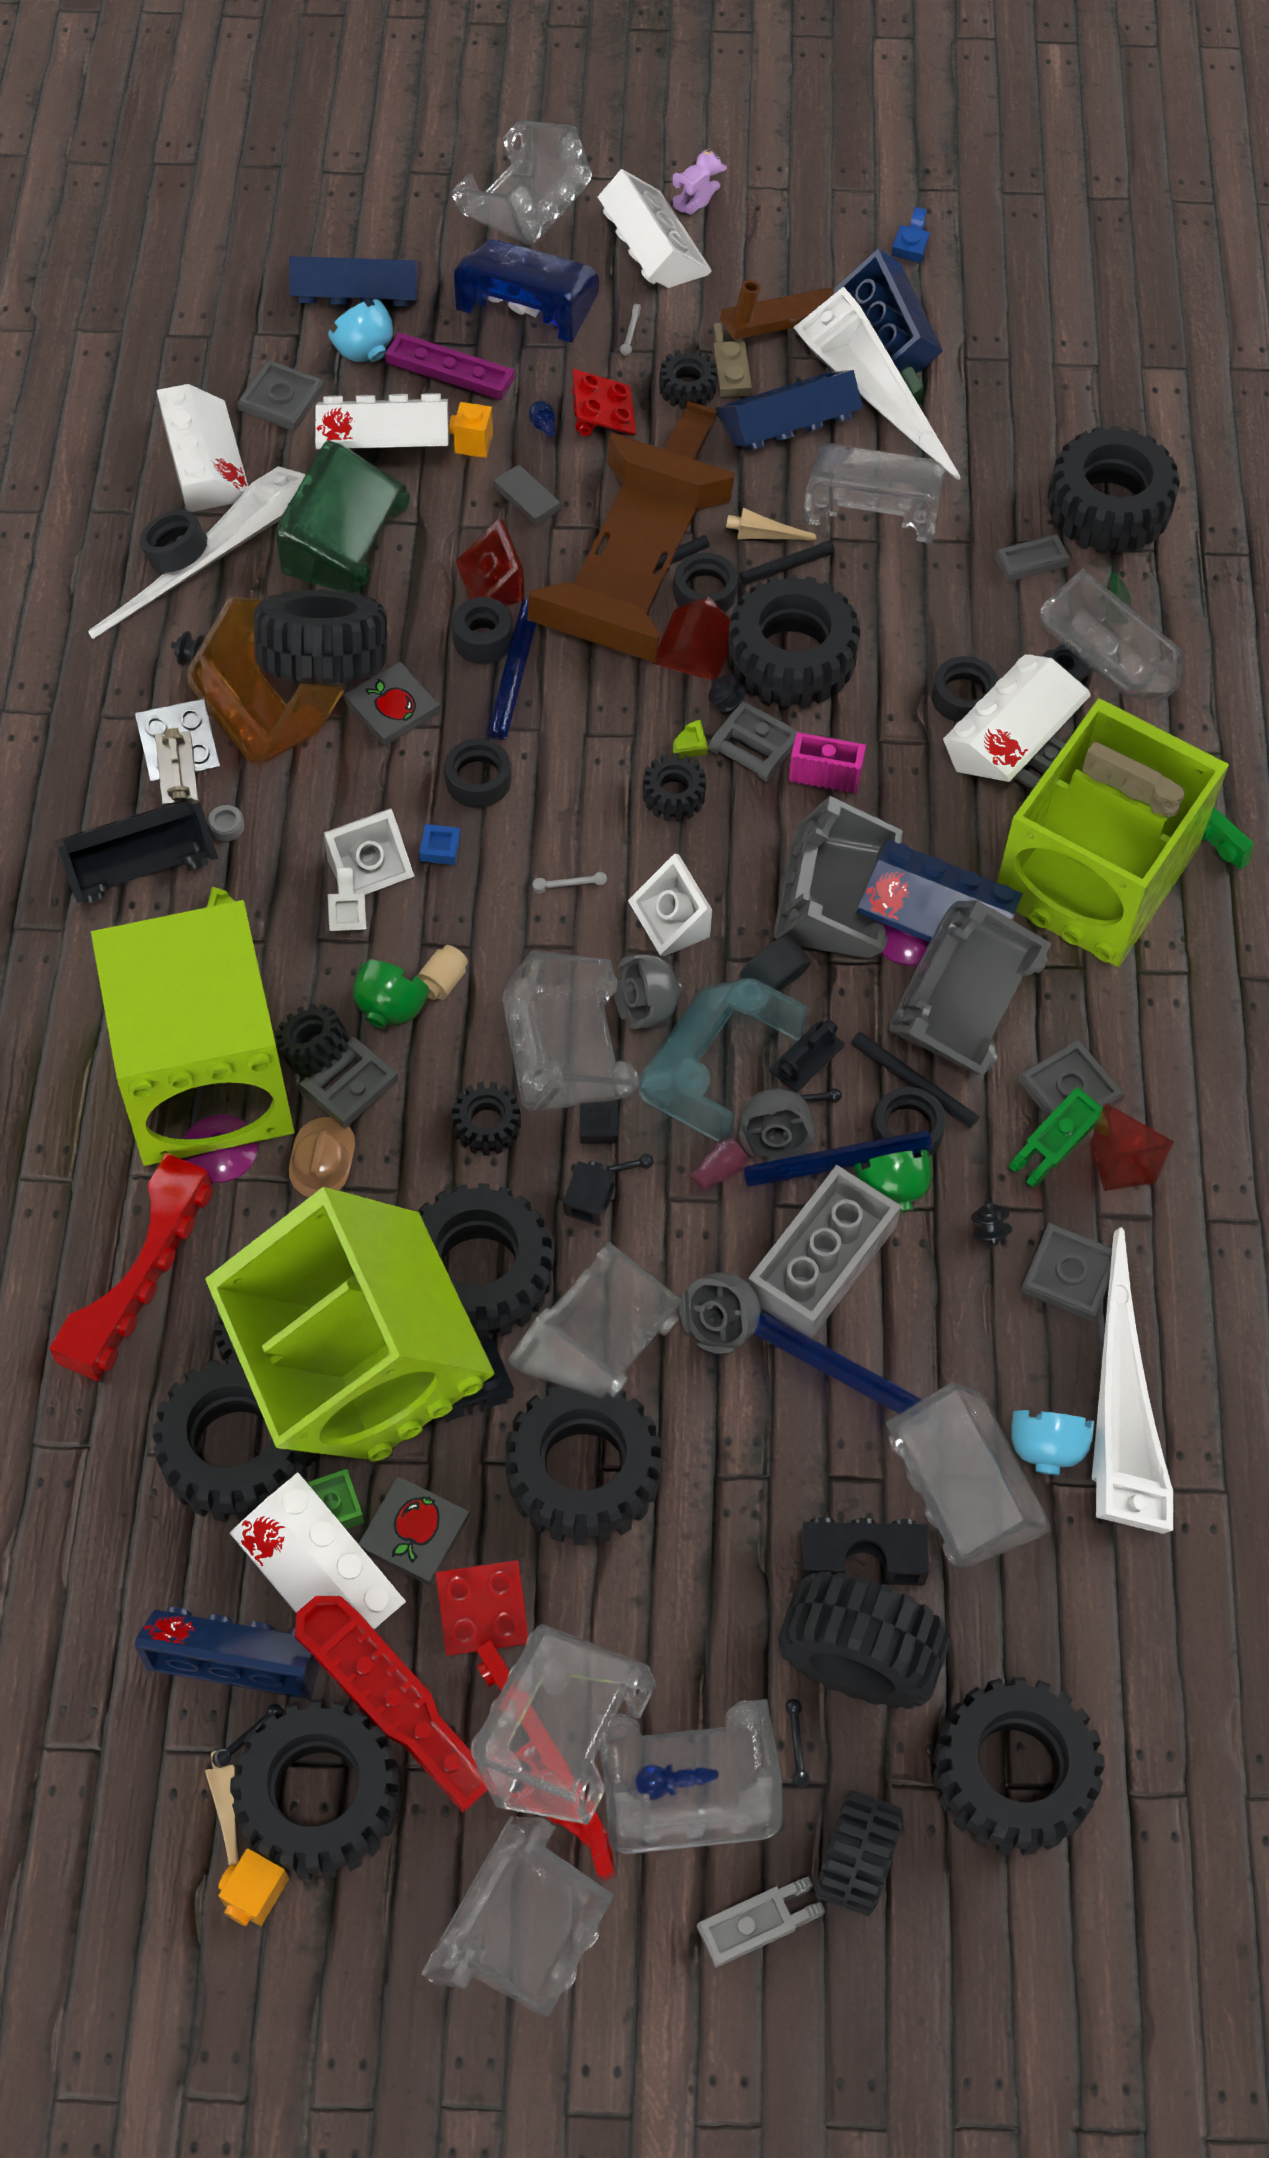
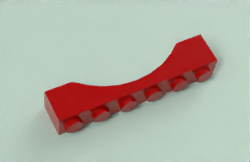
M168 1153L165 1154L147 1184L151 1200L150 1224L146 1241L136 1262L125 1277L107 1294L89 1306L69 1314L49 1347L56 1364L95 1381H99L104 1371H109L112 1368L118 1355L117 1348L123 1338H128L134 1331L137 1324V1314L143 1304L147 1305L152 1300L157 1288L156 1282L163 1271L167 1272L175 1259V1250L181 1239L185 1240L188 1238L193 1229L194 1217L200 1207H206L211 1199L213 1187L207 1169Z

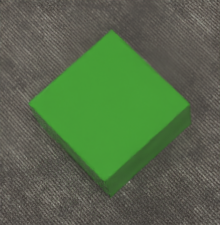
M347 1469L307 1482L345 1529L365 1523Z

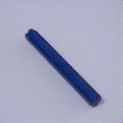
M528 598L524 599L520 606L488 728L489 736L493 739L504 740L508 735L536 626L535 622L527 620Z
M924 1130L749 1165L744 1168V1175L748 1186H756L831 1171L836 1165L846 1168L855 1166L858 1163L866 1164L869 1163V1159L904 1151H912L913 1154L921 1153V1150L930 1151L933 1148L929 1131Z
M760 1312L759 1325L754 1332L755 1335L915 1423H921L929 1410V1403L768 1314Z

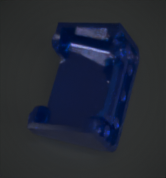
M497 239L487 240L459 261L454 271L456 310L471 314L475 304L478 302L479 305L485 306L489 296L543 311V323L549 324L551 321L558 327V339L572 343L599 293V277L591 266Z

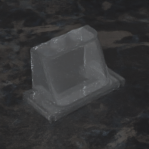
M509 1817L420 1975L434 1984L466 1990L472 1977H475L534 2013L549 2017L562 1992L568 1990L576 1979L578 1973L576 1966L584 1951L589 1950L597 1940L600 1931L598 1925L609 1907L614 1894L545 1847L556 1828L554 1825L542 1817Z

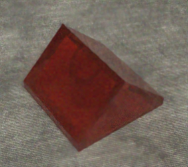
M498 519L455 562L470 599L489 597L500 601L505 606L525 601L524 570L504 521Z
M708 596L676 608L658 646L655 663L652 662V664L711 681L718 679L728 657L730 618Z
M1107 1103L1101 1111L1090 1142L1103 1190L1108 1191L1156 1183L1174 1141Z

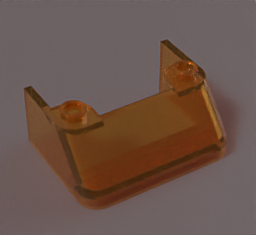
M229 597L188 668L187 679L190 688L199 699H204L208 711L246 759L251 762H267L315 736L320 731L344 690L341 686L300 684L287 705L260 672L261 668L256 663L254 657L253 613L262 600Z

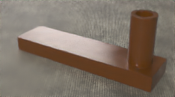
M746 280L742 283L737 305L722 309L720 320L734 340L794 328L835 293L830 287L757 302L761 287L753 280Z

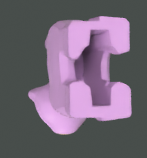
M703 151L698 155L696 165L688 167L681 174H673V185L676 188L683 186L682 193L673 197L674 209L692 215L697 209L705 207L714 192L719 190L720 183L715 180L710 181V176L725 171L727 166L721 164L719 156L715 155L713 151Z

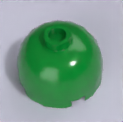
M371 959L367 960L366 965L362 962L353 984V998L359 1010L367 1015L365 1020L375 1027L384 1029L387 1024L398 1026L406 1024L416 1017L430 993L429 987L417 976L414 977L413 982L403 977L402 975L405 970L396 965Z
M921 1150V1157L914 1158L912 1151H904L869 1159L870 1167L863 1170L860 1163L853 1167L855 1177L901 1205L900 1213L913 1210L912 1203L926 1195L932 1182V1165L929 1151Z

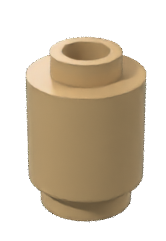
M445 945L443 949L436 950L418 973L417 977L429 987L430 993L427 998L431 1000H436V998L440 1000L446 999L466 973L465 967L468 964V960L457 948Z

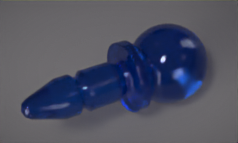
M542 400L534 402L528 411L530 421L538 430L543 431L545 435L554 437L556 433L554 425L556 417L552 406Z
M672 1764L667 1765L665 1769L658 1765H647L638 1772L635 1786L643 1798L658 1800L666 1793L671 1796L676 1795L677 1786L684 1788L694 1786L695 1784L698 1786L707 1784L717 1779L719 1772L703 1767L695 1768V1770L683 1769L674 1772Z

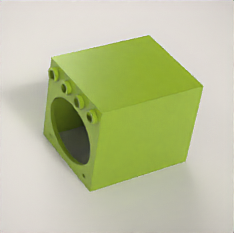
M1098 698L1014 815L997 883L1007 885L1011 889L1023 893L1016 913L1031 920L1036 926L1046 928L1061 936L1067 943L1078 945L1094 954L1099 960L1109 962L1119 968L1198 850L1229 764ZM1098 742L1161 773L1162 776L1182 786V789H1184L1183 793L1185 794L1182 802L1180 801L1178 814L1176 813L1172 818L1162 817V814L1158 815L1152 812L1150 804L1139 799H1131L1121 790L1106 783L1097 782L1088 774L1082 772L1087 751L1092 743Z
M244 900L91 931L116 1078L143 1166L160 1163L166 1153L178 1158H184L216 1151V1149L235 1147L295 1133ZM217 1083L251 1084L266 1090L273 1097L271 1106L259 1119L241 1129L215 1137L203 1139L168 1138L153 1132L146 1125L149 1114L160 1103L178 1093L204 1085Z
M322 1187L205 1278L276 1448L368 1459L372 1462L383 1460L392 1454L393 1447L403 1440L419 1435L423 1430L422 1426L432 1419L448 1414L452 1410L454 1403L462 1397L478 1392L483 1387L482 1383L495 1374L421 1215L416 1211Z

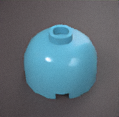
M377 299L373 300L375 305L367 307L366 303L363 302L346 311L334 322L338 327L333 333L331 330L328 332L329 339L342 356L351 361L365 362L370 360L371 362H376L385 356L386 348L392 340L393 325L391 317L383 303Z
M1017 1410L1012 1413L1011 1441L1015 1452L1022 1460L1036 1465V1473L1060 1475V1468L1075 1466L1088 1453L1093 1438L1094 1421H1086V1418L1043 1411L1041 1414H1037L1036 1418L1029 1416V1410Z

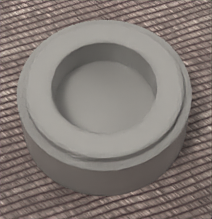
M222 805L216 807L208 816L209 831L217 840L232 841L238 838L244 831L243 815L234 806Z

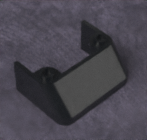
M193 798L164 805L54 841L73 896L77 903L84 902V904L104 898L103 891L109 889L110 886L176 865H186L188 870L197 869L209 864L207 858L210 860L218 858L201 804Z

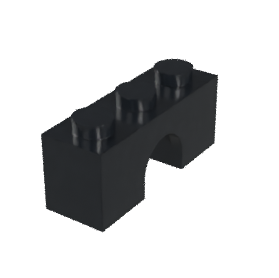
M827 1517L813 1518L810 1522H803L800 1535L801 1580L812 1573H845L846 1559L856 1553H868L874 1556L882 1566L883 1584L925 1586L929 1575L927 1524H917L916 1521L911 1519H898L893 1521L892 1524L876 1523L875 1520L869 1518L854 1519L851 1523H834L833 1519Z

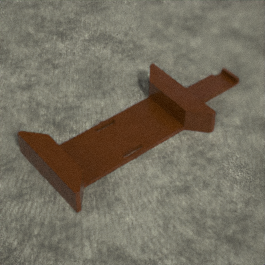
M688 401L683 416L679 418L665 449L613 432L611 433L607 463L623 486L597 538L594 539L593 546L574 584L563 582L531 590L528 601L527 620L655 663L660 633L647 613L666 573L670 571L674 554L678 546H680L696 510L729 503L732 497L735 473L696 460L715 422L717 410ZM604 537H610L602 554L596 555ZM667 553L668 556L660 573L655 575L654 572L661 555Z

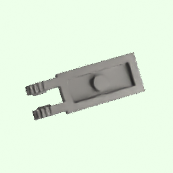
M802 1878L780 1889L776 1886L697 1923V1929L714 1967H720L794 1932L796 1927L822 1916L825 1910L821 1902L810 1904L790 1915L784 1902L809 1892L814 1887L810 1878Z

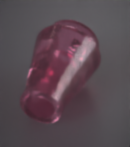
M728 1137L724 1142L722 1140L717 1142L698 1168L691 1173V1176L698 1186L706 1191L711 1186L744 1169L743 1165L749 1159L740 1145L734 1139Z

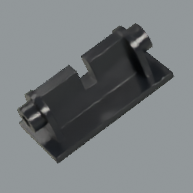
M829 1019L825 1022H816L768 1071L797 1093L845 1046V1043L836 1037L837 1025Z

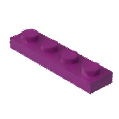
M398 332L385 353L386 363L499 400H503L515 379V369Z

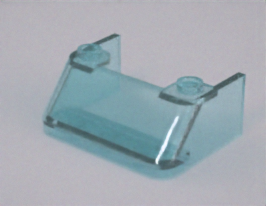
M752 978L704 987L640 1075L639 1094L646 1103L729 1147L732 1142L735 1113L704 1097L710 1086V1073L703 1064L699 1063V1060L734 1010L748 1014L798 1041L804 1035L808 1006Z

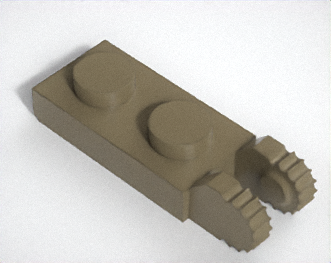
M714 323L713 355L717 368L719 397L751 396L752 385L745 341L741 338L731 342H723L721 323Z
M1093 742L1087 751L1082 772L1088 774L1093 780L1111 785L1121 790L1131 799H1139L1150 804L1152 812L1158 815L1162 814V817L1172 818L1176 813L1178 814L1180 801L1182 802L1185 794L1183 793L1184 789H1182V786L1162 776L1161 773L1098 742Z

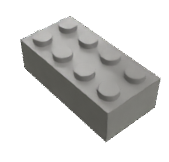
M836 1165L749 1276L748 1283L751 1284L758 1295L761 1309L808 1340H811L897 1227L901 1205Z

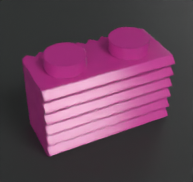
M797 732L791 754L789 781L791 783L795 781L798 784L803 783L805 786L807 784H810L812 787L817 785L818 788L823 786L825 789L831 788L832 791L835 789L839 792L845 791L846 793L851 791L854 795L858 792L866 744Z

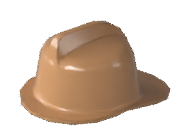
M324 1117L309 1121L299 1130L290 1158L289 1178L293 1187L301 1195L310 1197L322 1187L340 1191L345 1186L355 1150V1136L349 1126L344 1129L332 1117Z

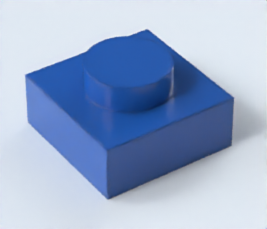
M425 824L419 852L420 861L456 865L461 839L460 828Z

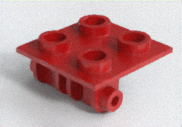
M573 368L572 393L575 396L573 406L574 414L577 417L575 423L576 430L582 436H588L596 425H600L635 436L631 386Z
M519 1560L435 1572L446 1656L477 1652V1648L490 1640L496 1649L529 1644Z

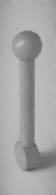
M640 304L633 305L625 343L620 346V353L623 356H628L632 352L630 344L637 318L640 315Z
M596 872L594 876L554 881L536 878L532 885L534 892L541 894L547 888L595 883L601 886L607 882V876L604 872Z

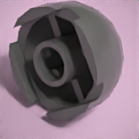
M637 955L624 957L617 969L623 968L621 978L614 980L615 1002L621 1019L629 1018L631 1024L628 1027L630 1029L650 1028L661 1025L673 1015L682 994L680 980L670 965L656 956Z
M774 1088L757 1093L744 1106L740 1118L739 1138L742 1147L754 1158L755 1153L760 1156H769L766 1162L772 1164L790 1163L802 1158L807 1153V1147L811 1143L813 1144L815 1140V1124L812 1109L800 1095L791 1090Z
M716 1272L704 1275L693 1282L688 1290L684 1291L680 1298L679 1314L684 1330L687 1334L692 1332L694 1337L700 1341L697 1343L700 1348L715 1354L730 1353L753 1336L759 1325L761 1307L758 1295L746 1280L728 1272Z

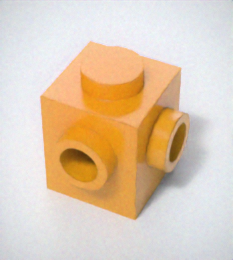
M460 402L457 414L451 415L449 423V434L454 435L455 453L487 458L493 437L491 406Z
M247 1848L237 1866L231 1864L219 1882L218 1888L221 1889V1892L218 1896L223 1905L227 1907L224 1914L243 1926H247L249 1921L262 1926L289 1881L285 1869Z

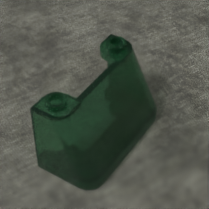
M330 440L325 441L282 515L277 528L276 539L282 574L330 589L357 593L361 585H365L369 580L371 566L367 564V553L388 514L397 517L408 508L410 494L407 493L406 486L342 444Z

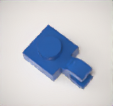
M915 207L910 227L900 225L892 246L891 256L921 263L930 236V232L924 231L927 209Z

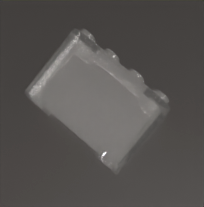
M519 120L502 138L512 165L486 192L478 190L473 174H467L451 191L459 212L524 244L533 245L583 192L591 180V169L576 126ZM519 134L521 146L516 151L514 141L515 137Z
M544 1624L538 1625L528 1636L526 1646L516 1665L511 1668L505 1686L499 1697L492 1703L490 1713L480 1732L475 1735L471 1745L472 1757L496 1807L589 1824L606 1789L594 1763V1758L623 1699H625L632 1717H641L656 1686L648 1665ZM636 1689H640L638 1696L636 1694ZM589 1782V1795L587 1800L585 1801V1788L587 1783Z

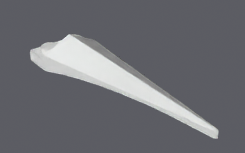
M842 287L794 327L797 334L814 355L832 371L854 370L860 396L955 479L960 480L958 471L862 308L850 293Z
M276 467L252 482L234 505L206 533L208 537L207 547L194 563L177 571L163 573L137 596L91 628L88 632L92 640L282 520L290 510L288 504L300 501L305 496L304 493L314 487L309 476L293 470Z
M1121 1227L1116 1229L1113 1234L1092 1480L1097 1482L1096 1518L1164 1534L1173 1531V1488L1157 1434L1141 1360L1131 1296L1125 1234Z

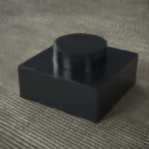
M617 1102L580 1103V1143H618Z

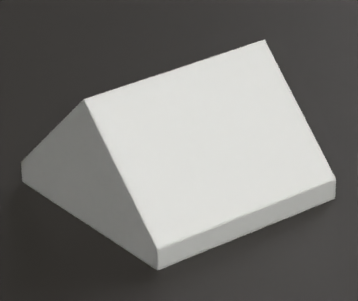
M391 808L323 833L327 860L336 879L337 868H352L354 893H365L366 895L414 877Z
M673 854L628 900L660 956L669 955L710 938L712 909L679 854Z

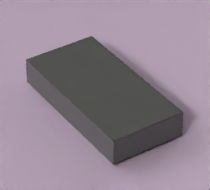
M519 464L494 479V488L534 526H537L561 510V503Z
M1057 534L998 549L995 554V559L1007 582L1067 567L1070 562V557Z

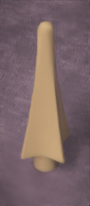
M745 508L742 510L741 517L728 515L726 528L738 530L737 540L791 539L815 541L817 538L814 533L779 523Z
M212 1762V1769L205 1770L221 1824L229 1866L231 1864L237 1866L239 1862L237 1819L232 1807L234 1798L230 1792L231 1778L235 1777L237 1772L230 1763L225 1767L219 1768Z

